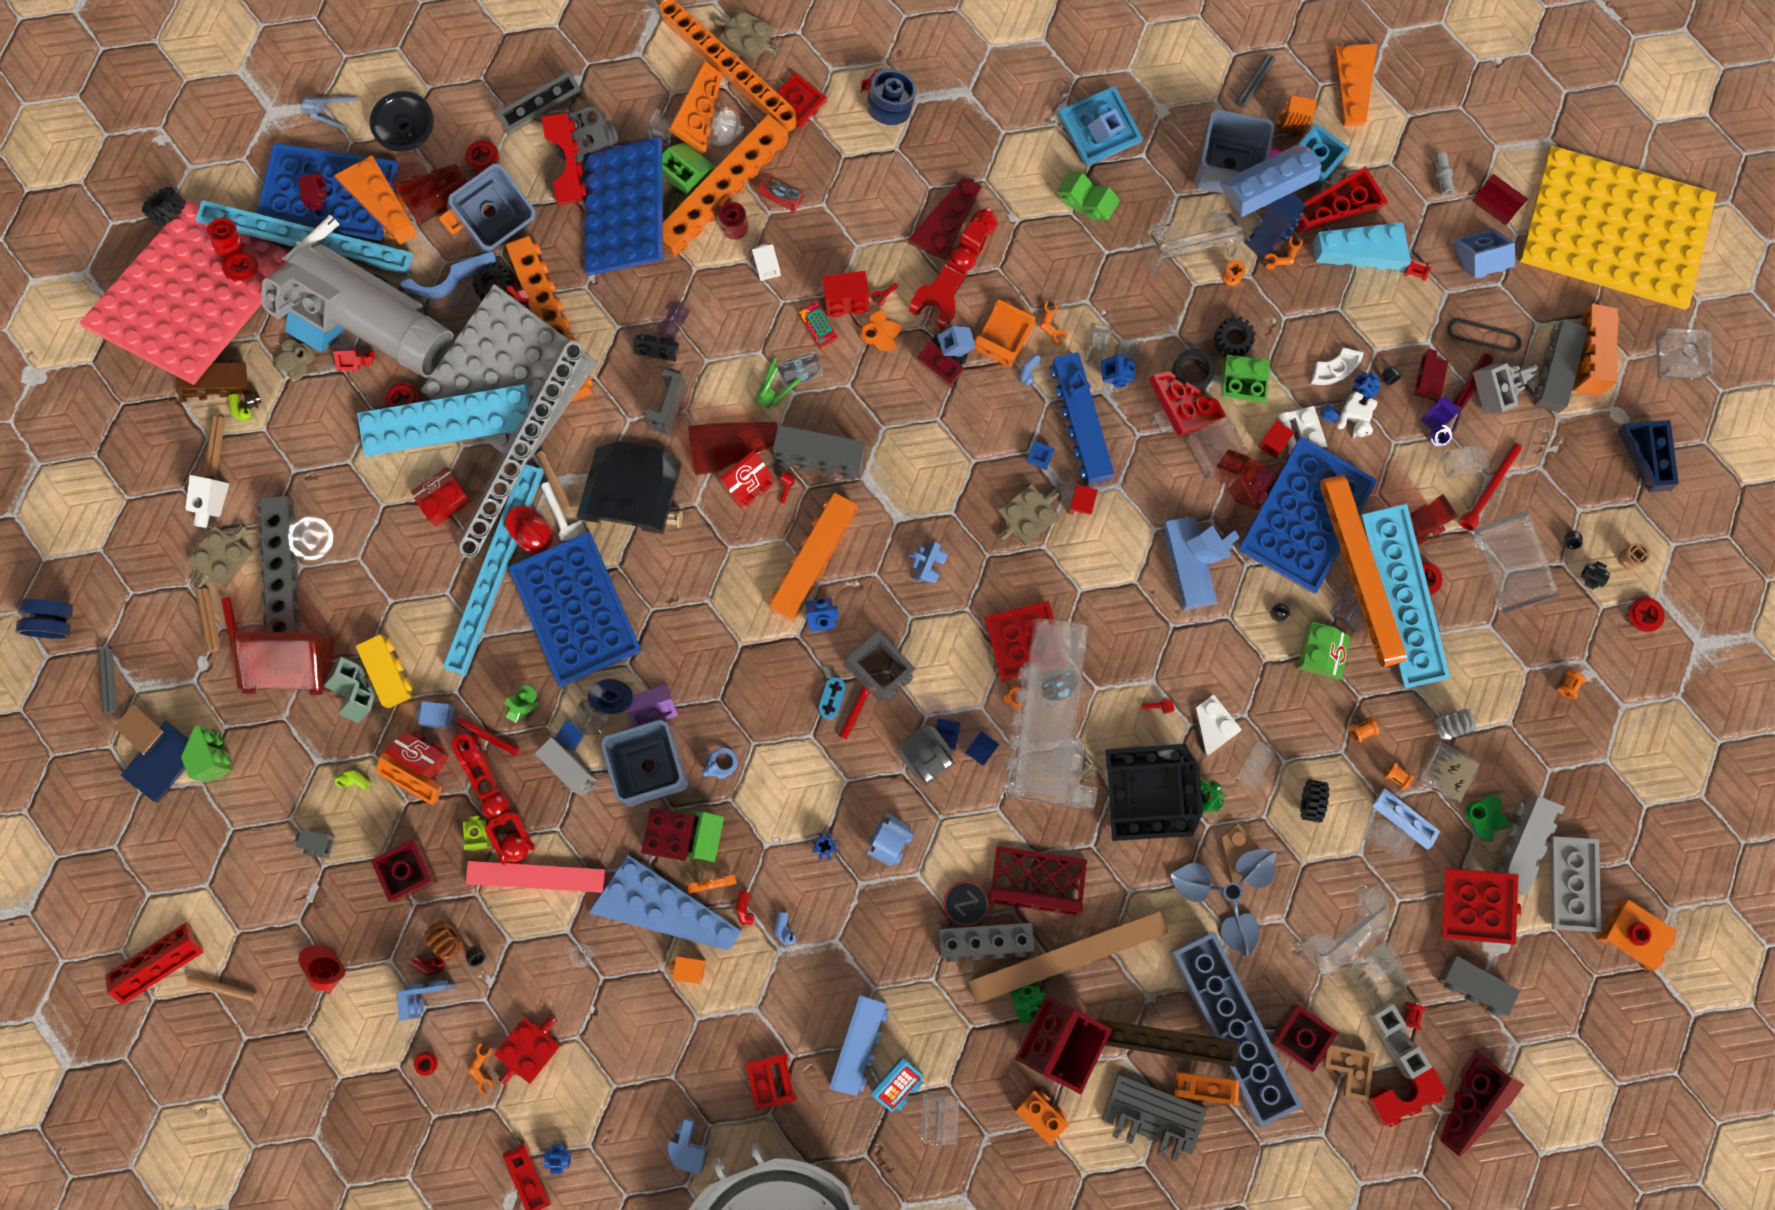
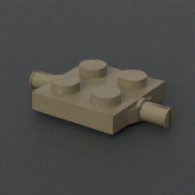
M741 9L728 22L720 17H717L714 21V25L724 29L718 40L730 51L753 63L764 51L777 56L779 48L769 44L771 37L775 33V27Z
M1031 484L1002 507L998 514L1005 521L1006 528L997 534L998 538L1003 542L1013 534L1026 546L1056 522L1060 517L1052 509L1050 503L1060 496L1059 493H1056L1057 490L1053 489L1044 496Z
M239 524L232 535L222 532L215 526L212 528L187 561L201 574L193 586L202 589L209 580L215 581L225 588L229 585L253 553L244 547L240 541L247 531L246 528Z

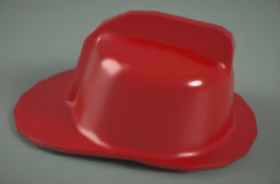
M517 506L507 514L505 520L506 529L522 549L531 554H539L548 550L553 541L552 530L534 509L527 506Z
M316 944L304 948L299 954V965L305 973L309 985L315 990L326 991L327 994L332 993L333 988L337 986L346 972L336 953L325 945Z

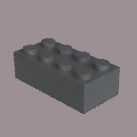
M778 425L773 453L775 461L783 467H791L793 465L807 472L818 470L827 476L838 474L843 475L842 477L845 479L855 480V478L861 479L866 457V444L864 441Z

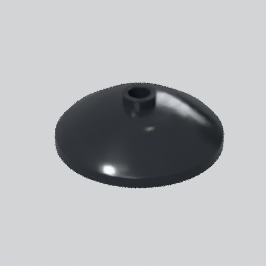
M408 91L393 92L384 96L376 103L370 115V129L374 138L380 145L393 151H409L419 147L428 139L434 125L433 112L426 100Z

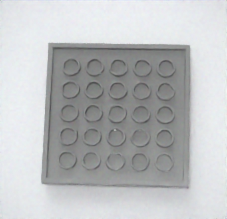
M494 284L421 391L432 400L525 384L528 387L531 403L561 344L569 339ZM570 345L567 348L568 356H574L577 353L576 345ZM585 351L526 464L598 364V361ZM564 364L559 365L556 369L558 376L564 375L567 371V367ZM550 384L546 388L547 395H553L556 392L555 384ZM545 404L537 405L535 409L536 414L542 415L546 411ZM533 424V425H534V429L525 430V433H526V434H532V433H534V431H535V429H536L535 424ZM515 432L482 438L504 454ZM517 444L514 449L515 453H523L525 451V444Z

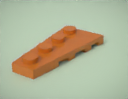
M1377 44L1336 46L1334 49L1343 127L1364 126L1367 121Z
M706 61L701 64L668 128L671 133L701 154L706 152V141L711 129L710 122L715 110L714 103L718 96L722 73Z

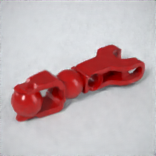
M990 207L978 210L972 216L971 224L961 235L959 246H956L951 251L950 260L947 261L934 283L918 288L909 305V312L918 315L925 306H936L940 310L937 327L941 330L947 329L956 314L954 296L963 283L967 271L974 267L977 260L976 257L980 256L988 235H991L998 226V219Z
M465 733L456 735L451 742L452 749L474 791L480 795L478 799L482 801L481 811L490 820L488 821L489 824L485 827V832L497 852L500 863L505 866L507 860L509 862L523 860L529 850L535 851V844L529 836L522 816L509 811V799L501 793V789H498L497 779L480 739ZM467 743L469 744V749H468V750H466V744H467ZM487 779L491 783V788L489 791L484 792L481 789V783ZM512 819L519 833L508 834L501 842L496 832V827L498 825H505L508 820Z

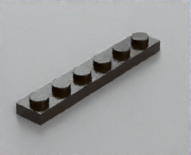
M1104 1019L1097 1020L1112 1029L1105 1044L1106 1046L1232 1067L1237 1066L1239 1041Z

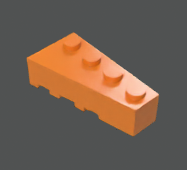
M372 155L334 175L340 185L400 245L419 235Z

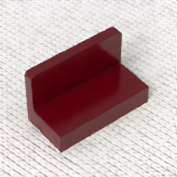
M1493 174L1472 201L1498 221L1507 225L1528 198Z
M931 341L917 357L918 362L951 389L955 386V380L964 370V367L953 358L943 355L942 350Z
M1428 349L1422 356L1414 396L1433 401L1441 399L1449 362L1436 358L1437 350Z

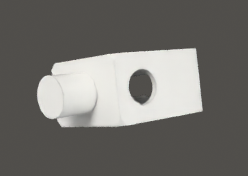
M190 475L186 511L196 512L194 526L207 528L210 515L216 517L221 515L229 483Z

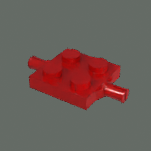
M549 1015L542 1025L533 1023L525 1016L496 1051L494 1056L502 1061L507 1068L501 1077L498 1078L500 1082L503 1081V1085H507L514 1074L531 1084L561 1045L548 1032L557 1022L554 1018L548 1025L553 1016Z

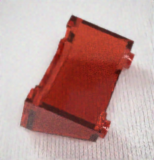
M232 632L237 689L242 690V694H256V690L303 689L309 691V695H323V691H331L323 686L333 666L334 638L320 633Z

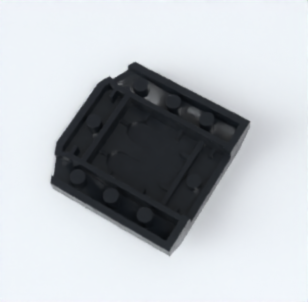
M621 441L596 447L577 512V518L600 523V520L632 525L641 527L642 531L664 534L682 467L681 462L662 448Z
M1186 744L1105 749L1112 841L1194 836L1203 815L1200 767Z

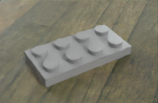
M1550 837L1551 929L1601 932L1599 839Z

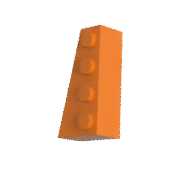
M1591 304L1583 311L1582 326L1589 329L1574 381V392L1600 396L1617 383L1618 308Z

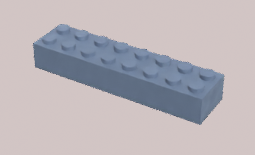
M1208 932L1170 951L1169 953L1210 1036L1239 1041L1237 1066H1226L1232 1080H1239V1094L1254 1124L1262 1128L1302 1108L1303 1106L1216 933Z

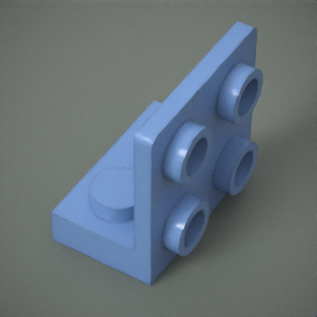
M448 980L428 982L427 988H425V984L404 986V991L397 992L399 1021L421 1018L424 1005L422 998L419 999V994L455 989V984L448 985Z

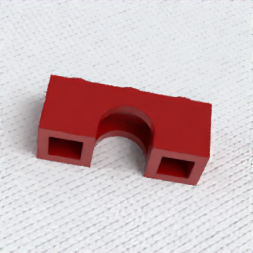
M1434 1067L1414 1079L1407 1078L1411 1085V1092L1406 1099L1400 1100L1394 1090L1388 1087H1384L1369 1095L1368 1103L1379 1124L1393 1127L1402 1122V1117L1408 1114L1413 1116L1422 1111L1421 1107L1426 1104L1434 1105L1443 1100L1441 1096L1447 1094V1091Z

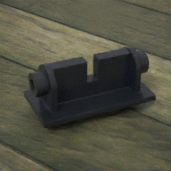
M643 333L633 338L634 354L676 362V351L679 349V342H676L675 339L660 338V341L656 342V336Z

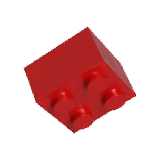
M866 271L823 276L827 316L842 317L844 314L849 313L861 315L869 311Z

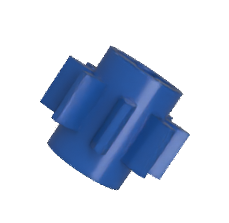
M1364 372L1356 376L1352 388L1355 392L1369 399L1378 394L1381 382L1378 380L1379 377L1373 372L1369 375Z
M819 833L820 839L818 841L812 840V843L816 845L812 853L819 852V860L823 856H827L831 860L830 854L832 852L838 853V850L834 849V845L838 843V840L831 841V833L828 834L827 838ZM829 841L830 851L826 850L822 853V848L819 844Z
M565 1144L551 1145V1150H545L544 1168H551L550 1174L564 1173V1168H570L571 1151L564 1150Z

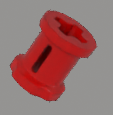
M1410 257L1411 263L1405 269L1404 275H1413L1421 278L1422 281H1426L1432 263H1423L1414 260V257Z
M1405 1001L1407 1006L1403 1019L1406 1023L1405 1026L1421 1030L1423 1011H1426L1427 1007Z

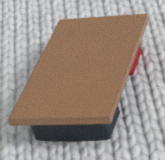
M135 704L129 708L114 726L143 755L147 751L150 752L164 736V731Z

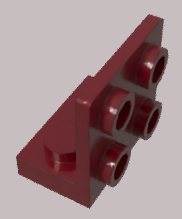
M650 808L641 853L686 861L695 816Z

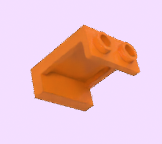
M997 299L995 307L980 336L978 335L974 342L976 348L973 350L1012 368L1034 327L1036 317L1028 310H1020L1014 307L1007 300L1001 301Z
M1619 900L1597 940L1616 947L1641 963L1642 968L1645 970H1656L1663 964L1665 959L1663 956L1667 949H1670L1675 943L1674 936L1677 930L1630 900ZM1642 922L1649 927L1651 939L1646 945L1636 946L1628 940L1626 931L1630 924ZM1636 930L1635 936L1639 938L1641 933L1639 930Z

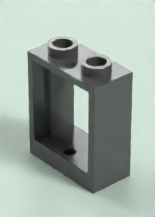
M879 630L848 656L844 663V666L880 704L885 699L890 701L898 693L896 689L900 685L904 687L913 680L912 674L916 669ZM878 646L904 671L885 689L859 664Z

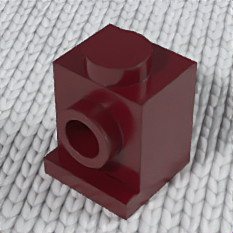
M321 174L299 177L301 201L307 209L321 210L324 208L325 199H327L325 188L327 187V182Z

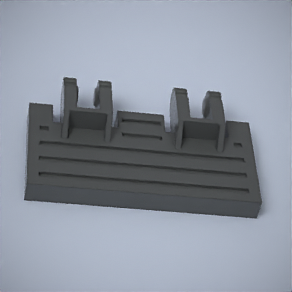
M1117 1074L1102 1120L1113 1124L1115 1115L1118 1114L1112 1137L1116 1139L1121 1135L1125 1118L1132 1120L1126 1136V1142L1129 1144L1133 1143L1136 1132L1157 1141L1160 1131H1162L1157 1149V1155L1163 1156L1166 1151L1170 1135L1176 1137L1177 1139L1171 1152V1160L1177 1162L1181 1150L1188 1154H1193L1207 1109Z

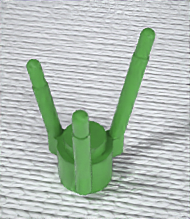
M776 357L773 358L762 385L754 398L756 402L766 408H769L770 405L776 406L779 400L801 381V378L798 377L777 397H774L776 392L769 387L778 370V367L775 366Z

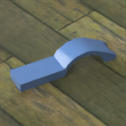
M491 251L453 264L447 279L434 287L420 286L412 279L400 283L407 295L429 299L443 298L456 288L459 280L471 277L474 274L476 275V270L479 268L482 271V265L484 264L486 267H489L488 263H493L495 266L498 260L494 252Z

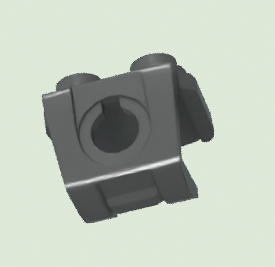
M925 725L919 728L899 744L898 753L912 774L916 778L922 779L926 785L933 782V779L942 772L956 765V762L951 757L952 751L933 726Z

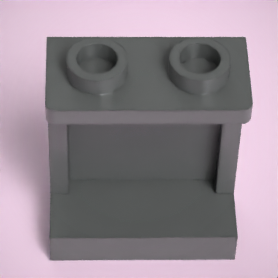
M669 368L668 370H661L665 386L669 388L661 411L656 412L647 409L645 419L650 430L671 436L688 388L681 372Z

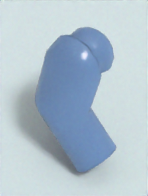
M1033 354L1022 365L1019 379L1026 386H1030L1034 380V376L1030 373L1041 362L1039 355Z
M778 912L774 934L782 944L791 945L795 942L796 936L787 927L789 914Z

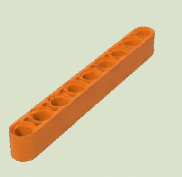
M663 0L660 3L663 21L672 31L712 67L722 73V76L766 116L769 114L785 127L787 132L795 129L797 122L795 110L786 100L675 0ZM755 90H761L759 93H754ZM771 102L776 103L774 106H768ZM791 116L790 119L783 120L784 117Z
M1342 474L1322 479L1320 481L1321 493L1377 660L1381 667L1405 662L1406 652L1347 478Z

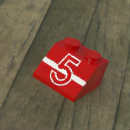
M754 450L720 477L723 489L740 509L744 505L747 507L752 504L756 499L755 496L760 492L765 493L773 485L772 482H774L772 474Z
M448 467L411 491L417 505L435 527L472 502Z
M415 731L412 735L404 732L384 751L385 754L434 780L449 757L443 753L445 750L443 747L434 742L430 746L424 742L426 738Z

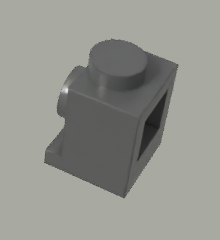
M301 829L295 838L294 845L297 848L304 849V854L329 859L335 836Z

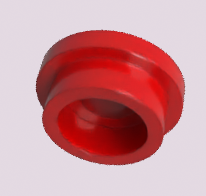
M1634 922L1628 926L1626 935L1632 944L1643 946L1650 941L1651 931L1646 924ZM1636 930H1639L1641 933L1639 938L1635 936Z
M422 1052L415 1058L414 1068L419 1075L428 1076L436 1071L438 1059L433 1053ZM425 1059H428L430 1061V1066L428 1068H425L423 1066V1062Z

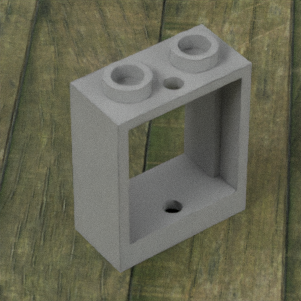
M551 737L535 753L574 793L580 796L583 794L587 795L596 786L594 783L597 779L554 738Z

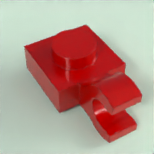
M357 347L335 348L333 350L337 371H359L360 365H373L372 360H375L374 351L358 353Z

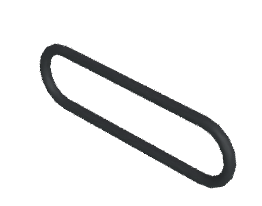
M1458 319L1453 320L1448 326L1449 335L1456 340L1509 353L1517 352L1522 346L1521 338L1512 332ZM1454 323H1462L1511 335L1518 340V347L1511 350L1458 337L1452 333L1451 327Z

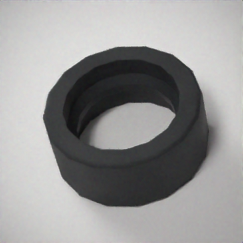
M1197 349L1186 350L1181 353L1172 368V373L1176 375L1175 379L1183 384L1188 382L1201 391L1210 384L1215 372L1214 362L1211 357L1204 351ZM1187 360L1200 362L1205 367V377L1196 383L1187 381L1183 378L1180 371L1182 364Z

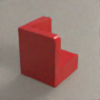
M1276 420L1258 447L1276 459L1293 436L1294 431Z
M1076 484L1068 514L1073 515L1075 511L1091 515L1098 489Z

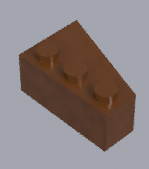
M231 360L228 363L213 361L194 385L176 376L180 403H185L187 398L199 397L201 401L207 400L208 395H220V398H225L230 394L241 396L244 395L243 392L248 391L246 362L241 363L238 360Z

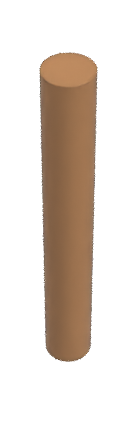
M538 452L536 456L564 510L572 509V505L545 452Z
M189 976L187 980V985L252 1002H255L257 999L256 992L194 976Z

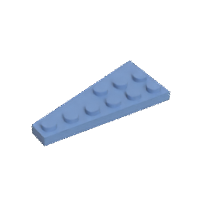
M630 855L626 857L589 912L590 914L730 951L742 932Z

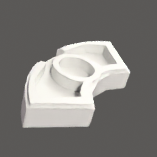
M1343 347L1335 359L1327 362L1317 361L1311 384L1329 385L1344 380L1357 368L1364 352Z

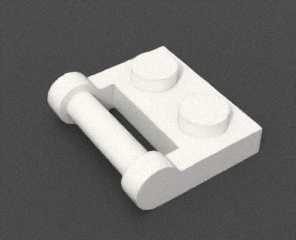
M1314 406L1282 413L1277 416V420L1291 430L1290 421L1294 420L1299 438L1303 437L1322 449L1327 447ZM1294 434L1287 443L1289 455L1296 444Z

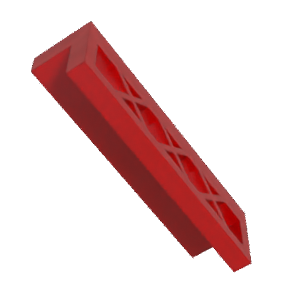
M187 922L105 974L107 993L123 1005L202 954L203 947L192 938L191 926ZM184 934V937L176 941L179 936ZM121 975V977H120L119 979H117L116 981H114V978H116L117 976Z

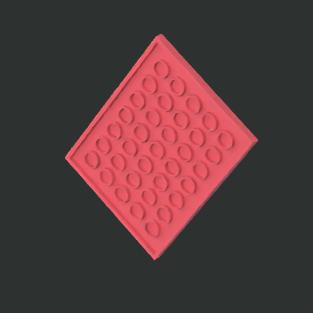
M188 200L184 205L185 208L181 210L182 213L177 214V218H172L171 222L164 226L79 323L84 329L194 385L262 304V281L284 267L286 263L282 258L289 251L268 240L239 233L243 243L242 252L252 254L257 259L259 266L258 273L253 275V280L249 278L245 280V283L242 281L234 283L232 279H227L222 271V263L225 259L217 256L212 242L207 234L208 225L198 223L195 219L200 206ZM244 264L240 268H237L238 272L241 269H245Z

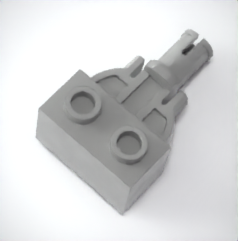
M1508 363L1488 365L1474 371L1473 375L1484 413L1504 412L1519 405L1517 396L1520 391L1525 389V386L1520 385L1527 384V381L1539 377L1540 372L1533 373L1539 370V368L1533 364L1520 370L1519 366L1509 367Z

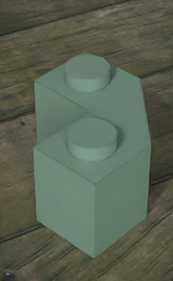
M340 657L331 667L323 687L343 695L344 698L338 714L359 723L370 712L376 693L372 686L369 687L364 677L365 672L362 666Z

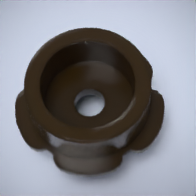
M249 388V391L243 392L249 409L255 407L258 409V404L262 403L258 392H253L251 388Z

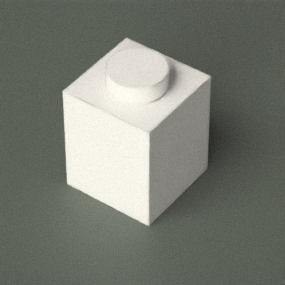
M762 244L757 246L756 249H752L760 281L781 276L773 244Z

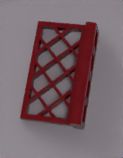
M997 846L989 903L1080 916L1083 911L1087 860ZM1000 853L1010 854L1015 861L1005 868L1000 862ZM1025 857H1032L1038 865L1027 871L1020 861ZM1048 860L1055 861L1060 867L1052 875L1043 866ZM1018 864L1025 874L1015 881L1008 870ZM1070 864L1081 865V872L1075 878L1066 869ZM1040 867L1048 878L1037 884L1030 874ZM1061 871L1070 880L1062 888L1053 878ZM1004 873L1012 882L1007 888L996 887L997 878ZM1026 877L1035 886L1029 892L1023 891L1018 885ZM1049 880L1058 890L1052 895L1045 894L1040 888ZM1073 884L1078 890V899L1068 898L1063 890Z

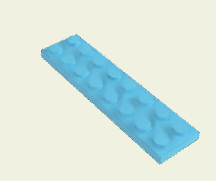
M524 384L357 413L364 456L368 457L515 432L530 405L528 387ZM533 423L528 424L525 430L534 429Z
M1403 504L1362 514L1361 518L1365 534L1406 652V661L1398 663L1404 688L1450 679L1408 505Z

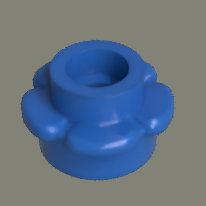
M1329 403L1325 407L1321 406L1322 412L1320 415L1327 423L1330 421L1336 423V419L1340 417L1336 409Z

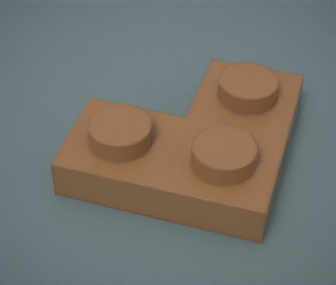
M1331 1045L1324 1055L1323 1068L1346 1072L1343 1096L1369 1101L1375 1053Z

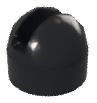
M1388 367L1382 372V379L1387 386L1396 383L1402 377L1395 367Z
M1576 530L1567 532L1564 537L1565 547L1569 549L1581 548L1583 545L1582 534Z
M1283 603L1274 605L1270 611L1272 619L1277 622L1287 619L1290 613L1288 606ZM1276 608L1285 611L1286 614L1276 611Z
M478 946L470 947V950H467L465 953L466 961L471 967L479 966L486 959L484 951Z

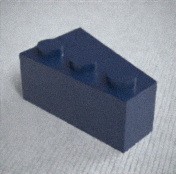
M1293 192L1272 202L1261 217L1263 220L1261 226L1256 225L1252 230L1254 233L1244 243L1258 257L1263 259L1282 241L1286 243L1293 236V231L1299 226L1298 222L1304 217L1303 211L1307 205Z
M1671 421L1623 424L1618 433L1647 491H1672L1679 484Z

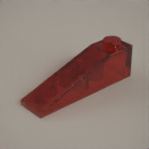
M777 422L709 423L688 426L695 475L717 473L731 464H737L753 450L758 454L773 447L778 429Z

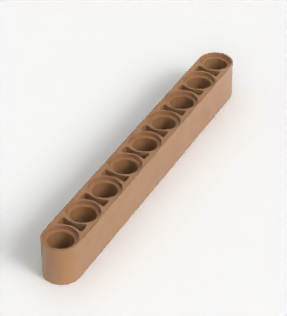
M1157 911L972 979L968 983L974 1000L978 1004L1168 933L1161 912Z

